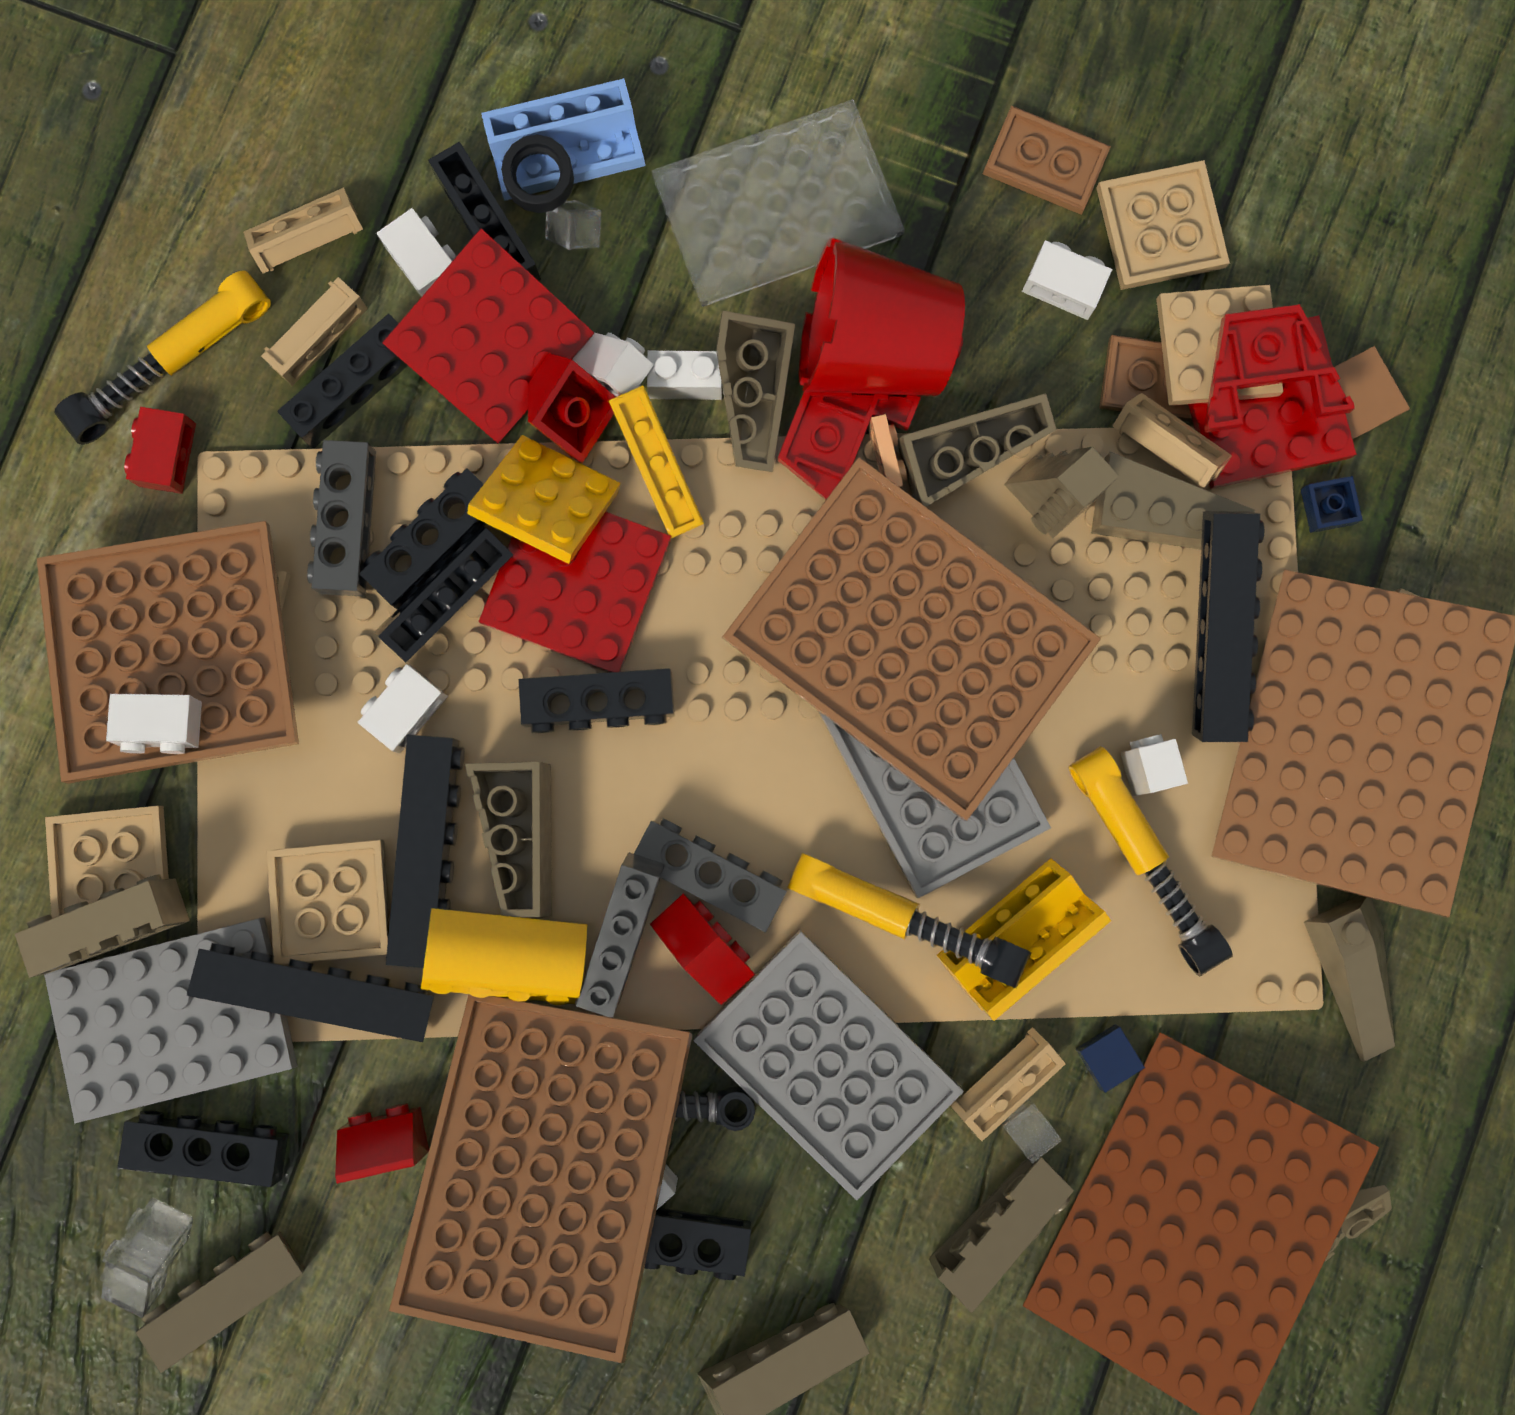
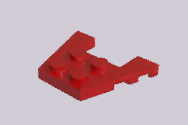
M1300 304L1225 314L1221 319L1204 425L1205 433L1236 429L1243 424L1237 389L1309 380L1316 418L1346 414L1355 409L1350 395L1346 397L1338 382L1340 377L1336 369L1330 367L1320 349L1323 346Z
M804 391L779 453L778 461L827 500L852 467L871 417L886 414L889 425L894 424L895 427L908 432L921 397L916 395L897 397L888 396L887 394L860 395Z

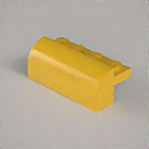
M1050 858L964 931L971 935L976 933L980 939L989 938V940H993L995 937H998L1031 952L1017 989L980 973L981 968L979 966H975L974 963L970 964L968 959L963 956L957 959L955 953L951 951L944 953L942 950L936 956L976 1005L995 1021L1110 923L1111 920L1102 908L1083 893L1072 875Z
M431 908L421 989L431 990L437 994H447L450 992L464 993L477 998L488 996L506 997L518 1002L537 1000L547 1001L553 1005L575 1004L576 998L580 996L583 980L587 924Z

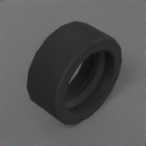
M537 134L519 139L505 153L501 168L503 181L507 192L517 205L527 211L543 213L553 211L565 203L572 192L574 175L570 157L561 144L551 137ZM530 155H548L559 166V182L553 190L546 194H529L517 182L516 172L518 165Z

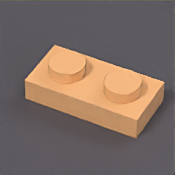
M886 414L871 417L868 430L878 471L902 489L903 482L907 481V474L903 460L897 461L894 447L898 446V437L894 424L888 425Z

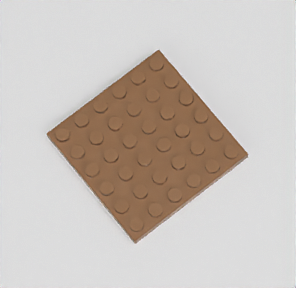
M266 521L37 558L61 782L69 784L299 744L270 525ZM110 694L191 695L202 702L199 748H185L184 754L161 753L160 747H145V753L120 752V746L106 741Z

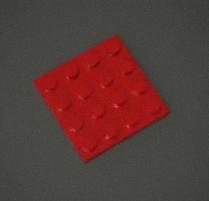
M480 228L382 343L495 442L499 443L528 410V384L546 355L551 353L572 359L592 337L594 332Z
M1320 316L1308 317L1323 346L1320 349L1329 366L1333 367ZM1309 380L1282 383L1283 393L1278 397L1239 400L1243 424L1236 429L1205 433L1204 425L1208 402L1188 404L1194 429L1232 455L1215 481L1210 480V489L1354 457L1357 454L1346 414L1316 418Z
M605 512L570 564L512 536L507 549L513 556L499 569L478 622L610 673L621 672L670 545L671 536Z

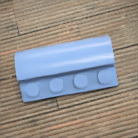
M624 78L481 113L504 201L512 199L506 190L501 168L504 155L513 143L525 136L538 134L551 137L561 144L570 157L574 183L645 166L635 126L633 109ZM530 155L518 165L516 172L517 182L529 194L554 189L559 182V166L548 155Z

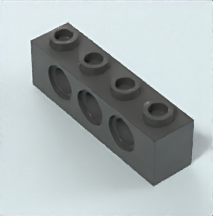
M323 440L322 451H318L316 456V470L320 474L319 488H315L313 494V506L318 511L317 524H313L310 531L311 546L315 547L314 561H310L308 564L307 579L309 584H312L311 588L320 594L366 597L367 581L359 573L365 568L363 564L369 557L376 451L368 442ZM343 475H351L349 486L345 489L337 490V480ZM341 511H348L347 522L342 526L334 527L333 519L335 515ZM344 547V559L340 563L332 564L330 560L332 552L336 548Z
M664 818L661 819L659 824L654 821L650 822L634 854L665 864L661 876L662 879L766 933L787 892L780 888L783 880L764 870L760 877L747 871L748 862L731 853L728 854L726 859L713 853L716 845L697 835L693 842L679 835L682 828ZM674 844L684 846L688 853L686 862L681 866L671 865L666 858L668 848ZM709 861L717 863L722 871L720 880L713 884L705 883L699 874L701 866ZM747 879L755 886V894L748 901H740L733 894V886L739 880Z
M630 852L627 854L614 886L580 996L576 1003L577 1007L613 1018L621 1000L665 864Z

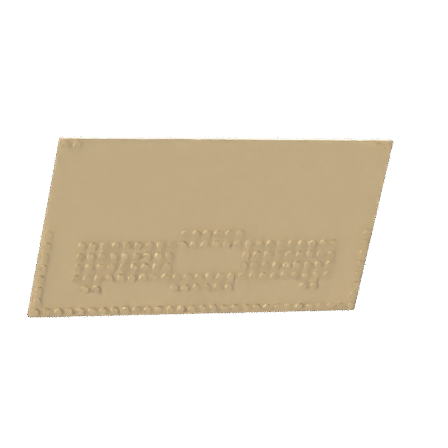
M1115 428L1057 429L926 507L1100 637L1101 640L1014 756L1051 828L920 898H916L818 710L722 639V636L826 501L778 461V456L786 436H778L773 472L736 467L731 438L667 439L704 524L671 539L621 672L670 668L672 672L675 717H667V723L660 725H644V719L629 720L628 727L607 728V722H593L592 729L569 730V724L554 725V732L532 733L531 727L521 725L518 679L610 672L480 624L478 621L498 571L405 663L375 633L397 609L391 606L368 582L366 583V597L320 594L311 588L312 584L308 582V564L310 561H314L315 547L311 546L310 531L312 525L317 524L318 511L313 506V494L315 488H319L320 474L316 470V456L318 451H322V448L205 451L198 455L197 532L266 521L270 525L275 568L291 574L282 609V620L299 744L197 762V934L258 918H265L273 952L266 850L384 840L390 920L406 747L401 753L391 751L357 722L363 716L360 713L363 706L373 696L378 698L388 687L385 685L388 676L396 668L400 667L403 669L408 664L448 695L416 735L454 738L460 741L459 747L464 748L462 770H457L456 785L461 786L460 804L458 808L453 807L452 823H457V840L454 846L450 845L449 860L454 862V875L452 883L446 884L445 899H450V910L502 916L490 869L492 865L488 849L485 848L482 837L484 832L479 811L475 808L472 796L474 791L471 779L467 775L465 763L543 762L551 764L552 915L520 918L587 924L586 955L582 985L621 865L629 852L634 854L651 821L659 824L661 819L664 818L682 828L679 834L682 837L693 842L697 835L716 845L713 853L725 859L731 853L748 862L747 871L760 877L764 870L783 880L780 888L787 892L765 933L661 878L621 1000L613 1016L614 1019L674 1030L703 1029L749 982L747 981L728 1000L720 1005L683 969L650 926V923L684 893L693 904L700 900L715 916L710 923L713 925L718 921L733 938L728 942L730 945L736 940L751 957L746 963L755 975L801 930L895 1023L992 1020L984 1010H981L936 956L943 950L942 947L936 946L932 948L930 942L926 940L919 942L918 937L915 935L908 936L904 940L834 907L788 889L787 886L802 853L882 889L889 890L919 903L920 913L926 911L927 916L934 919L939 917V921L945 924L951 922L952 927L959 930L963 927L964 931L1050 858L1068 871L1083 893L1106 912L1111 922L996 1020L1318 1010L1322 1008L1324 1003L1321 963L1304 921L1318 915L1317 884L1212 857L1240 742H1201L1192 735L1201 550L1091 534L1095 501L1058 535L1052 538L1049 533L1045 535L1035 527L1031 520L1033 517L1031 513L1004 485L1035 456L1041 455L1044 457L1050 453L1056 456L1062 451H1066L1069 454L1075 449L1093 447L1103 459L1110 452H1113L1189 484H1195L1194 481L1127 434L1120 435V430ZM897 433V437L899 439L901 436L910 433ZM865 434L855 461L860 457L878 471L870 434ZM626 440L596 441L584 460L583 465L621 483L617 496L606 512L667 534ZM554 442L540 443L575 460ZM515 443L373 447L376 451L369 556L378 550L382 552L392 542L390 540L392 534L404 524L409 525L418 516L417 511L425 501L430 498L435 500L445 490L443 488L445 482L456 472L462 473L468 468L484 484ZM898 446L894 447L897 461L902 460ZM1292 471L1210 489L1208 483L1204 489L1254 509L1255 513H1260V520L1264 523V539L1258 546V559L1262 562V577L1260 581L1256 582V597L1260 601V614L1258 619H1254V634L1258 639V652L1255 657H1252V672H1254L1256 679L1284 570L1298 572ZM351 475L341 476L336 482V489L342 490L347 488L351 482ZM907 479L906 482H903L902 490L912 496ZM457 503L451 506L448 517L450 519L460 518L465 512V505ZM341 511L335 515L333 519L334 527L342 526L347 522L348 511ZM486 524L484 527L508 548L512 536ZM430 529L426 531L422 536V544H434L438 539V530ZM339 547L332 552L330 557L332 564L340 563L344 559L345 548ZM404 555L396 561L395 568L397 572H404L411 566V556ZM637 689L628 692L625 697L626 706L631 709L640 708L645 703V693ZM596 692L588 699V707L594 712L603 710L608 703L607 695L602 692ZM558 695L551 701V710L554 714H563L570 706V700L566 695ZM1162 734L1163 741L1172 739L1177 741L1188 784L1132 797L1169 855L1166 866L1169 870H1174L1173 878L1175 881L1182 883L1180 887L1182 892L1189 894L1187 900L1190 904H1195L1196 915L1202 916V921H1205L1206 925L1212 924L1215 926L1232 950L1233 957L1200 977L1193 972L1183 958L1178 947L1181 943V938L1179 937L1180 930L1177 926H1173L1175 922L1172 917L1166 915L1167 909L1163 903H1159L1161 899L1157 893L1152 892L1153 886L1151 883L1145 881L1146 875L1144 873L1136 875L1091 800L1081 792L1069 772V765L1100 746L1104 747L1116 762L1121 772V779L1131 794L1121 752L1131 750L1130 742ZM674 844L668 848L666 858L671 865L681 866L686 862L688 853L684 846ZM709 861L701 866L699 874L705 883L713 884L720 880L722 871L717 863ZM747 879L739 880L733 886V894L740 901H748L755 894V886ZM387 955L309 962L313 963L312 971L327 974L329 967L352 971L350 979L366 982L367 974L390 979L389 987L404 989L405 982L422 984L423 968L386 965ZM427 990V994L433 995L434 999L424 1038L458 1037L468 994L454 992L437 994ZM576 998L575 1004L566 1003L564 1005H553L548 1003L547 1001L537 1000L521 1001L603 1016L592 1011L577 1007L576 1003L578 998ZM287 1016L292 1042L402 1039Z

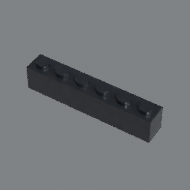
M1203 511L1192 735L1201 742H1248V731L1253 729L1254 715L1252 709H1250V694L1255 692L1256 677L1254 672H1252V657H1255L1258 652V639L1254 634V619H1258L1260 614V601L1256 597V582L1260 581L1262 577V562L1258 559L1259 543H1262L1265 532L1264 523L1260 520V513L1249 511Z
M407 735L386 965L424 968L431 908L450 910L451 908L450 899H445L446 884L452 883L454 875V862L449 860L450 845L454 846L457 840V823H452L453 807H459L461 798V786L456 785L457 770H462L464 764V748L459 747L460 741L454 738Z
M211 943L210 950H198L186 996L418 1042L424 1041L434 996L428 995L427 990H422L421 985L405 982L404 989L389 987L390 979L368 974L366 982L350 979L352 971L329 967L327 974L312 971L313 963L290 959L288 966L273 963L274 955L251 951L249 958L234 955L235 947Z

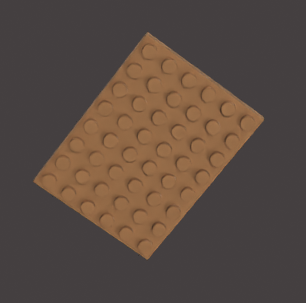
M860 457L855 461L722 636V639L964 821L970 818L1101 640L1100 637Z
M1284 570L1256 679V689L1254 694H1252L1250 709H1252L1254 715L1253 729L1248 731V742H1240L1212 857L1447 918L1450 917L1515 645V616Z
M468 994L389 1311L613 1362L625 1363L692 1034L680 1030L527 1002H518L500 997L488 996L477 998Z

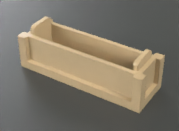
M343 187L244 231V236L248 249L263 274L268 272L269 269L274 271V266L351 232L355 235L358 231L363 230L357 217V212Z
M339 277L334 282L330 281L328 283L330 288L270 349L268 347L264 348L265 352L261 357L291 386L368 309L360 296Z
M1140 393L1125 404L1113 424L1115 429L1120 430V435L1127 434L1194 481V486L1202 489L1206 488L1211 479L1215 481L1232 457L1228 452L1143 393Z
M1033 1027L1015 1048L965 1094L957 1098L950 1105L981 1141L987 1138L1065 1065V1062L1052 1046Z

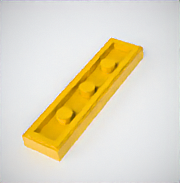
M641 385L608 400L667 534L671 536L670 539L704 524L644 386Z

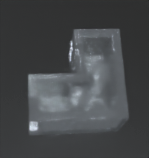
M154 1197L150 1199L144 1209L137 1208L127 1223L126 1230L128 1231L121 1241L115 1239L104 1254L102 1261L105 1263V1269L100 1277V1280L103 1281L101 1298L141 1318L145 1316L165 1287L168 1267L190 1237L194 1217Z

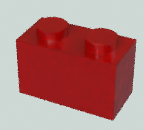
M140 407L139 415L133 420L131 428L132 437L134 438L131 453L127 454L124 463V470L127 474L126 479L138 487L183 494L196 423L183 413Z

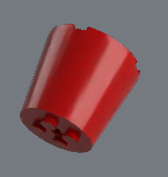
M830 238L819 258L810 289L813 292H817L813 313L805 312L799 354V383L803 385V391L938 396L941 394L950 379L956 359L960 356L963 346L962 332L965 316V295L962 285L848 242Z

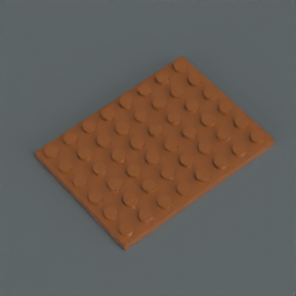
M1159 1033L1144 1063L1145 1069L1140 1071L1023 1307L1200 1415H1250L1380 1147L1180 1042Z

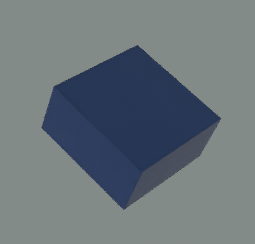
M1353 476L1312 483L1300 489L1310 533L1351 526L1363 521Z
M1117 1025L1111 1026L1076 1048L1097 1086L1105 1093L1145 1069L1121 1027Z

